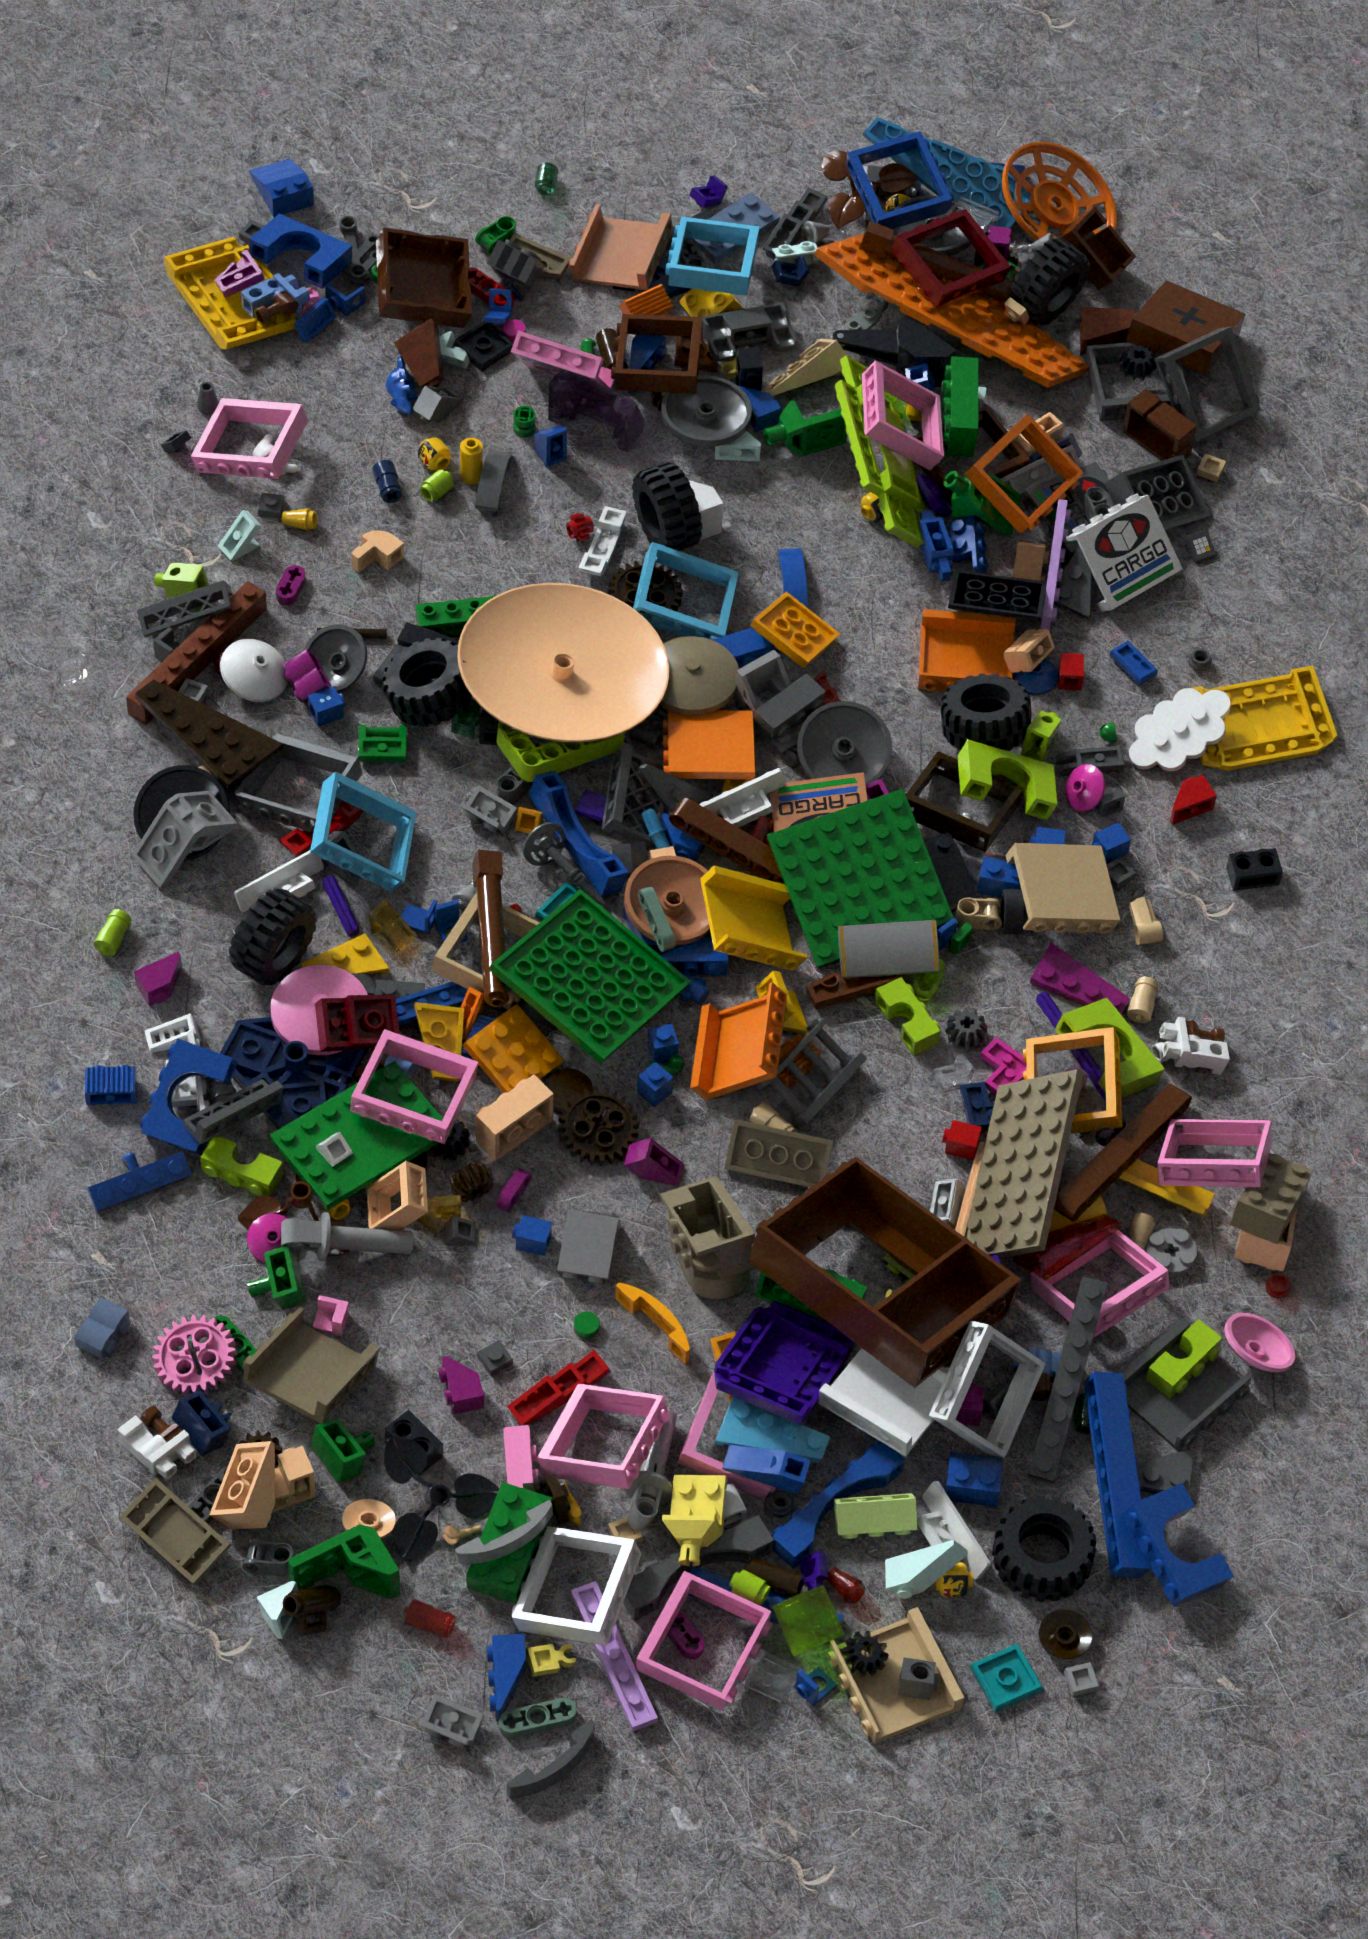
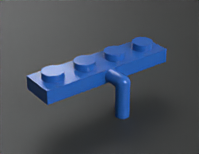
M183 1151L139 1167L135 1155L129 1152L122 1156V1162L128 1165L129 1172L89 1186L87 1190L95 1211H98L192 1174Z

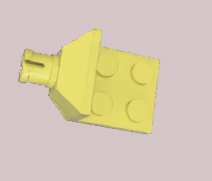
M674 1475L670 1515H662V1521L681 1547L679 1564L690 1566V1561H692V1566H699L701 1547H708L723 1535L728 1481L726 1475Z

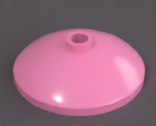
M1236 1313L1227 1320L1224 1330L1228 1344L1245 1363L1266 1372H1283L1291 1367L1295 1360V1350L1288 1337L1277 1326L1260 1316L1250 1313Z

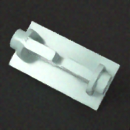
M809 241L793 246L787 244L780 245L779 248H772L773 253L777 257L774 259V262L777 260L794 264L795 259L803 256L807 265L815 264V261H819V258L814 255L818 247L815 242Z

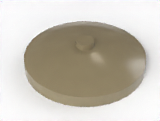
M696 636L679 637L663 643L669 661V680L663 699L659 703L660 706L677 714L697 716L715 712L732 700L737 690L735 681L736 670L739 667L736 659L728 649L713 640Z

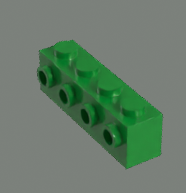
M497 595L417 604V626L433 630L448 637H460L465 624L473 613Z

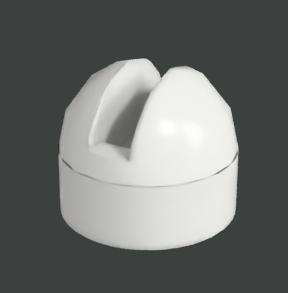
M1165 1042L1154 1044L1151 1048L1153 1055L1160 1063L1170 1059L1163 1057L1162 1050Z

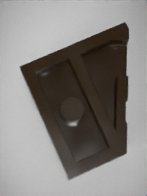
M555 1474L545 1477L539 1485L544 1495L552 1497L553 1514L558 1524L561 1525L569 1522L568 1511L571 1510L567 1499L569 1494L564 1482L559 1483Z

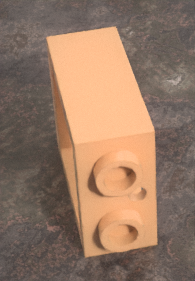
M405 1161L367 1187L369 1228L400 1231L428 1212L425 1168ZM401 1191V1206L391 1212V1197Z

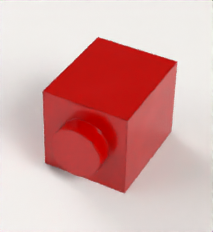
M1060 653L1058 689L1081 691L1084 679V654Z
M952 1120L950 1129L945 1128L942 1143H946L945 1154L974 1160L982 1127Z

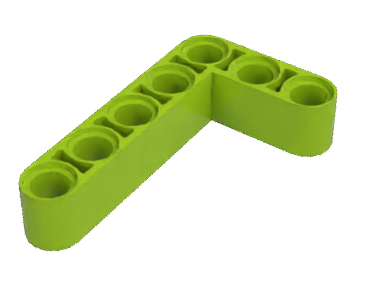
M500 721L497 731L498 746L520 778L526 782H533L536 775L551 771L560 773L612 754L624 743L625 738L624 732L596 741H552L535 747L527 734L513 729Z

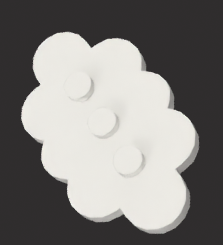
M1184 688L1175 694L1173 701L1159 702L1155 706L1153 714L1140 717L1135 724V736L1138 740L1129 749V758L1132 765L1138 769L1145 770L1158 764L1163 770L1170 772L1181 769L1187 759L1201 757L1205 753L1207 745H1214L1220 742L1225 735V724L1222 719L1229 714L1231 709L1228 695L1220 690H1211L1202 695L1196 689Z

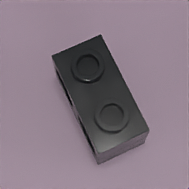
M759 347L737 349L736 385L761 391L763 363Z
M1263 848L1248 852L1238 851L1229 854L1226 866L1233 891L1280 885L1283 873L1276 848Z
M409 1409L385 1427V1444H387L390 1437L396 1436L413 1440L424 1448L427 1454V1466L424 1471L443 1457V1443ZM402 1433L408 1434L407 1437H400L398 1435Z

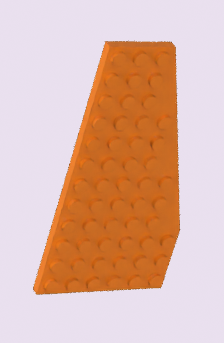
M865 233L816 249L814 255L862 292L868 294L870 291L884 298L885 301L896 304L900 307V312L927 326H930L932 323L944 329L948 334L961 338L962 344L989 358H992L993 355L1007 362L1010 366L1024 371L1023 376L1047 388L1087 374L1089 366L1083 362L1082 358L1067 350L1066 346L1055 341L1047 332L1035 326L1031 320H1028L1025 325L1019 321H1012L1006 314L1005 302L998 298L978 291L936 308L899 260L887 255L881 258L859 249ZM934 274L943 286L954 282Z

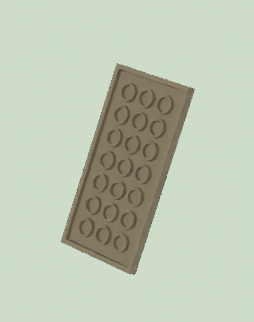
M1078 1069L998 1085L977 1177L975 1195L972 1200L973 1206L964 1236L989 1256L998 1255V1258L1045 1250L1083 1073Z

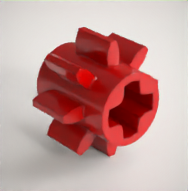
M583 513L569 516L571 521L566 523L569 537L571 539L575 538L576 541L580 542L590 539L589 533L594 531L591 518L589 516L584 517Z

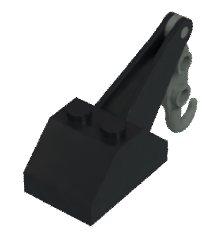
M874 293L867 294L865 298H877L881 301L879 305L862 310L845 323L844 330H837L833 333L832 340H837L843 350L896 366V372L905 377V368L927 363L935 379V387H941L942 381L948 380L945 379L946 365H950L951 356H956V349L908 315H905L898 321L897 329L869 330L878 323L882 313L888 307V302Z

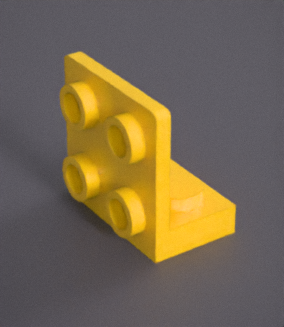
M691 289L679 300V303L691 317H703L724 313L726 310L730 312L731 310L744 309L733 294Z
M772 971L755 987L758 997L768 995L769 983L773 982L787 994L783 1030L806 1034L808 1032L805 1029L807 1024L796 993L786 989L781 972Z

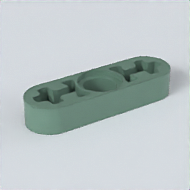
M651 886L639 889L640 905L660 951L664 952L675 949L673 932L654 888Z
M560 1698L505 1711L499 1718V1731L506 1738H517L568 1726L576 1719V1705L571 1699ZM565 1707V1710L568 1711V1716H563L560 1713V1708ZM549 1710H552L553 1720H550ZM539 1712L546 1719L540 1724H535L530 1720V1716L533 1713ZM522 1716H525L526 1726H523ZM508 1720L516 1723L514 1729H510V1726L507 1725Z

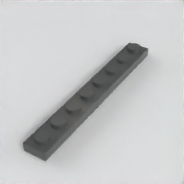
M1082 1276L1029 1471V1476L1053 1483L1055 1481L1108 1284L1106 1282Z

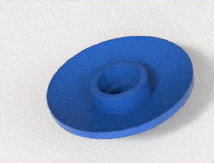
M1044 659L1032 672L1021 671L1012 673V679L1024 686L1028 694L1040 695L1051 691L1056 686L1058 671L1052 662Z

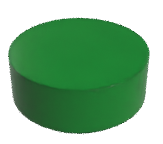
M592 1312L579 1313L574 1319L575 1333L581 1338L594 1337L599 1331V1318Z

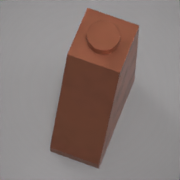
M1082 307L1079 321L1080 355L1086 354L1087 346L1127 343L1126 339L1132 318L1135 316V310Z
M429 319L393 342L422 389L424 386L438 387L440 382L444 380L438 326L432 319Z

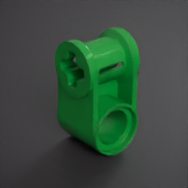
M509 216L499 218L489 226L482 228L477 233L475 242L484 246L487 249V253L491 256L498 240L505 243L506 239L510 240L512 235L516 233V221Z

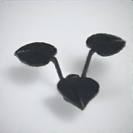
M392 1436L386 1444L384 1466L388 1476L399 1484L407 1483L413 1477L415 1481L428 1488L426 1501L429 1507L420 1517L416 1513L404 1514L397 1519L394 1525L393 1537L402 1559L410 1560L417 1558L433 1547L438 1536V1528L434 1522L426 1520V1518L435 1507L446 1505L450 1498H456V1509L460 1514L469 1518H476L485 1514L494 1504L499 1488L489 1479L474 1473L463 1474L454 1481L456 1493H451L445 1485L433 1486L432 1483H428L417 1476L427 1466L426 1451L419 1443Z

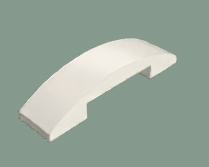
M604 507L598 521L596 534L588 552H585L578 571L600 577L603 575L616 549L627 511Z

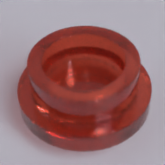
M1274 1274L1266 1280L1265 1290L1271 1297L1280 1299L1290 1293L1291 1284L1285 1275Z

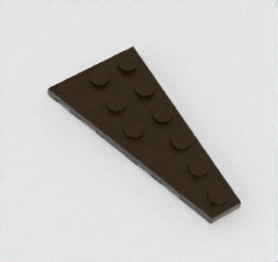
M154 679L135 692L136 699L228 790L283 749V743Z

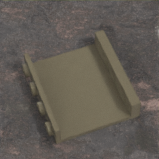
M300 1306L294 1313H290L286 1317L284 1324L280 1328L276 1327L266 1342H261L253 1356L249 1355L242 1366L244 1370L242 1381L319 1423H324L376 1367L380 1347L371 1343L361 1354L303 1324L305 1308Z

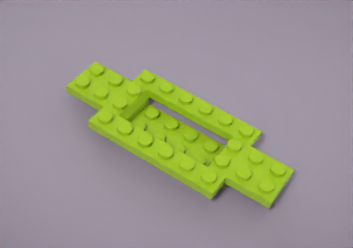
M845 355L840 359L842 374L846 382L840 380L835 384L836 397L840 403L841 415L846 424V433L851 442L850 448L856 460L855 466L861 478L860 484L864 490L878 496L880 511L883 514L884 526L887 532L917 548L924 543L917 519L921 520L920 513L926 507L916 482L917 475L913 461L879 443V449L884 458L883 464L886 468L883 472L879 473L870 438L865 436L862 374L866 371L867 367ZM885 397L886 422L904 432L900 416L896 413L892 401Z

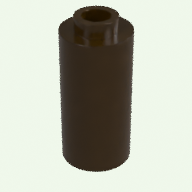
M611 328L602 329L595 337L601 357L604 359V366L608 369L616 367L613 366V353L618 352L615 351V337H618L617 332ZM626 359L624 361V369H628Z
M753 1559L751 1563L747 1562L744 1570L765 1580L766 1584L771 1586L770 1592L797 1600L802 1592L805 1581L804 1574L757 1559Z

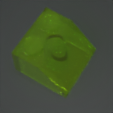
M824 1585L772 1606L793 1656H799L845 1635Z

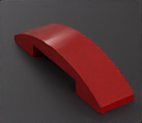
M343 801L331 819L329 832L347 830L364 811ZM296 828L280 839V844L295 857H298L310 851L313 832L301 831L299 828Z

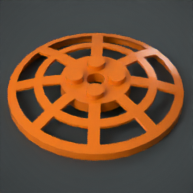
M1050 142L1028 143L1017 149L1005 163L1002 173V188L1006 204L1020 227L1035 241L1048 234L1046 232L1048 226L1058 229L1062 235L1067 227L1077 219L1079 208L1085 207L1086 211L1098 204H1104L1107 218L1106 227L1111 225L1114 230L1116 229V205L1107 183L1087 160L1071 149ZM1041 152L1053 154L1069 161L1070 165L1066 172L1054 166L1043 165ZM1033 153L1035 165L1028 167L1019 174L1012 165L1013 162L1025 154ZM1078 168L1091 180L1100 195L1089 198L1083 187L1073 178ZM1008 172L1017 181L1015 186L1016 201L1012 200L1009 191ZM1045 172L1054 174L1062 179L1060 182L1047 180ZM1033 173H1037L1039 183L1035 188L1025 180L1026 177ZM1069 184L1077 191L1081 199L1077 200L1071 190L1067 188ZM1021 187L1030 194V203L1022 202ZM1018 210L1021 211L1022 215H1023L1024 218L1027 220V222H1028L1037 232H1035V231L1027 224V222L1023 219V217L1020 215V213L1018 212ZM1027 211H1033L1041 220L1039 226L1031 219ZM1097 228V229L1094 230L1093 232H1094V234H1096L1097 232H1099V231H1101V230Z

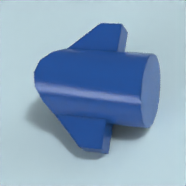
M683 974L691 983L680 994L681 1000L687 1002L690 999L698 1005L703 1004L710 993V988L705 986L706 980L703 978H692L687 974Z

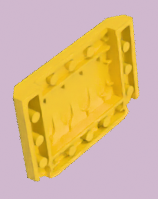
M234 237L164 257L168 277L220 349H230L295 329L294 323L296 322L295 312L288 317L278 313L271 316L270 322L262 325L257 318H252L242 308L241 291L224 298L216 285L215 278L224 272L232 262L237 264L243 258L241 254L243 251L248 250L249 252V245L242 246L238 244L237 239ZM254 259L264 276V280L260 282L270 278L273 279V275L267 266Z
M1313 665L1291 669L1290 674L1206 690L1203 689V686L1192 688L1202 695L1211 690L1223 691L1228 695L1231 703L1229 714L1222 719L1225 724L1223 739L1214 745H1207L1205 753L1200 757L1201 763L1204 766L1231 771L1316 755L1334 742L1338 736Z

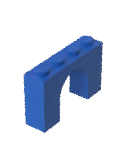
M282 214L274 217L249 239V253L252 258L267 265L286 250L304 249L314 253L304 263V281L321 289L352 264L353 245Z
M177 1038L176 1043L172 1044L168 1051L169 1061L167 1066L163 1067L159 1074L160 1084L157 1091L154 1090L150 1097L149 1104L151 1107L149 1112L141 1120V1133L152 1139L202 1156L207 1142L200 1144L182 1125L183 1120H180L175 1115L172 1106L174 1091L182 1081L195 1076L205 1077L229 1086L238 1062L229 1056Z
M1183 1483L1135 1502L1122 1513L1126 1525L1134 1534L1140 1550L1145 1554L1151 1565L1152 1572L1157 1576L1164 1589L1165 1596L1170 1600L1173 1607L1219 1588L1234 1577L1221 1553L1201 1562L1188 1563L1177 1558L1167 1547L1164 1539L1165 1524L1183 1517L1195 1507Z

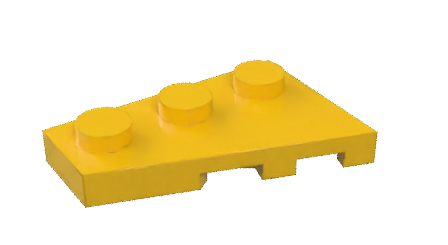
M365 933L301 963V968L312 965H330L341 968L351 974H374L379 972L381 975L389 974V967Z
M415 1002L414 1008L423 1043L461 1056L464 1008ZM431 1070L433 1079L458 1082L459 1080Z

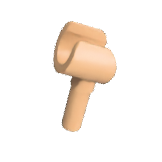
M449 1525L444 1529L445 1534L442 1537L449 1545L453 1546L463 1537L481 1532V1527L478 1525L458 1531L454 1525Z

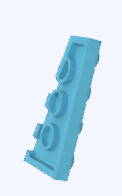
M733 1396L714 1444L786 1451L810 1459L811 1462L820 1463L830 1436L804 1425L801 1426Z

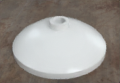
M256 639L238 640L229 645L221 657L220 671L224 682L231 691L243 699L252 702L271 701L280 696L288 684L284 674L287 672L284 666L286 661L274 647Z

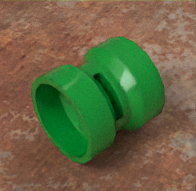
M529 406L517 407L513 413V431L519 437H530L536 430V413Z

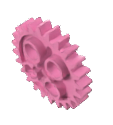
M193 1314L191 1321L187 1322L183 1316L181 1319L182 1324L178 1325L173 1321L172 1326L174 1329L164 1328L166 1337H157L161 1345L153 1346L157 1353L152 1356L154 1363H156L153 1367L156 1373H158L159 1380L164 1381L167 1389L172 1386L175 1394L182 1389L183 1395L187 1396L190 1390L194 1393L202 1389L207 1395L208 1387L212 1386L217 1390L216 1382L226 1383L224 1374H233L229 1366L236 1365V1361L233 1358L238 1355L236 1349L233 1348L236 1346L234 1338H231L230 1330H225L226 1328L223 1323L217 1325L214 1317L208 1322L206 1316L203 1315L200 1321H197ZM189 1336L192 1337L193 1345L197 1351L196 1355L202 1369L201 1375H198L197 1367L193 1361V1354L187 1340ZM203 1337H209L206 1342L199 1343ZM181 1345L184 1346L182 1350L177 1352L174 1351L176 1347ZM209 1360H216L214 1364L206 1365ZM191 1368L188 1373L181 1374L183 1369Z

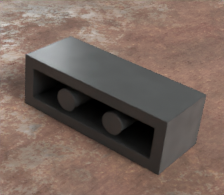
M806 673L757 708L754 712L753 724L771 742L778 737L782 738L793 726L802 724L807 716L825 704L826 691Z

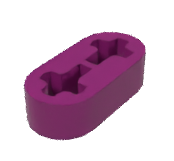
M293 565L285 570L276 587V600L278 603L287 606L297 600L306 581L305 570L302 567Z
M518 1168L500 1193L496 1206L506 1212H510L529 1185L531 1173Z
M679 1612L674 1621L677 1624L682 1623V1632L678 1627L672 1628L671 1626L667 1635L685 1658L697 1659L704 1652V1639L690 1619L684 1613ZM686 1638H688V1640L692 1644L697 1643V1649L694 1650L693 1647L687 1648L688 1641Z

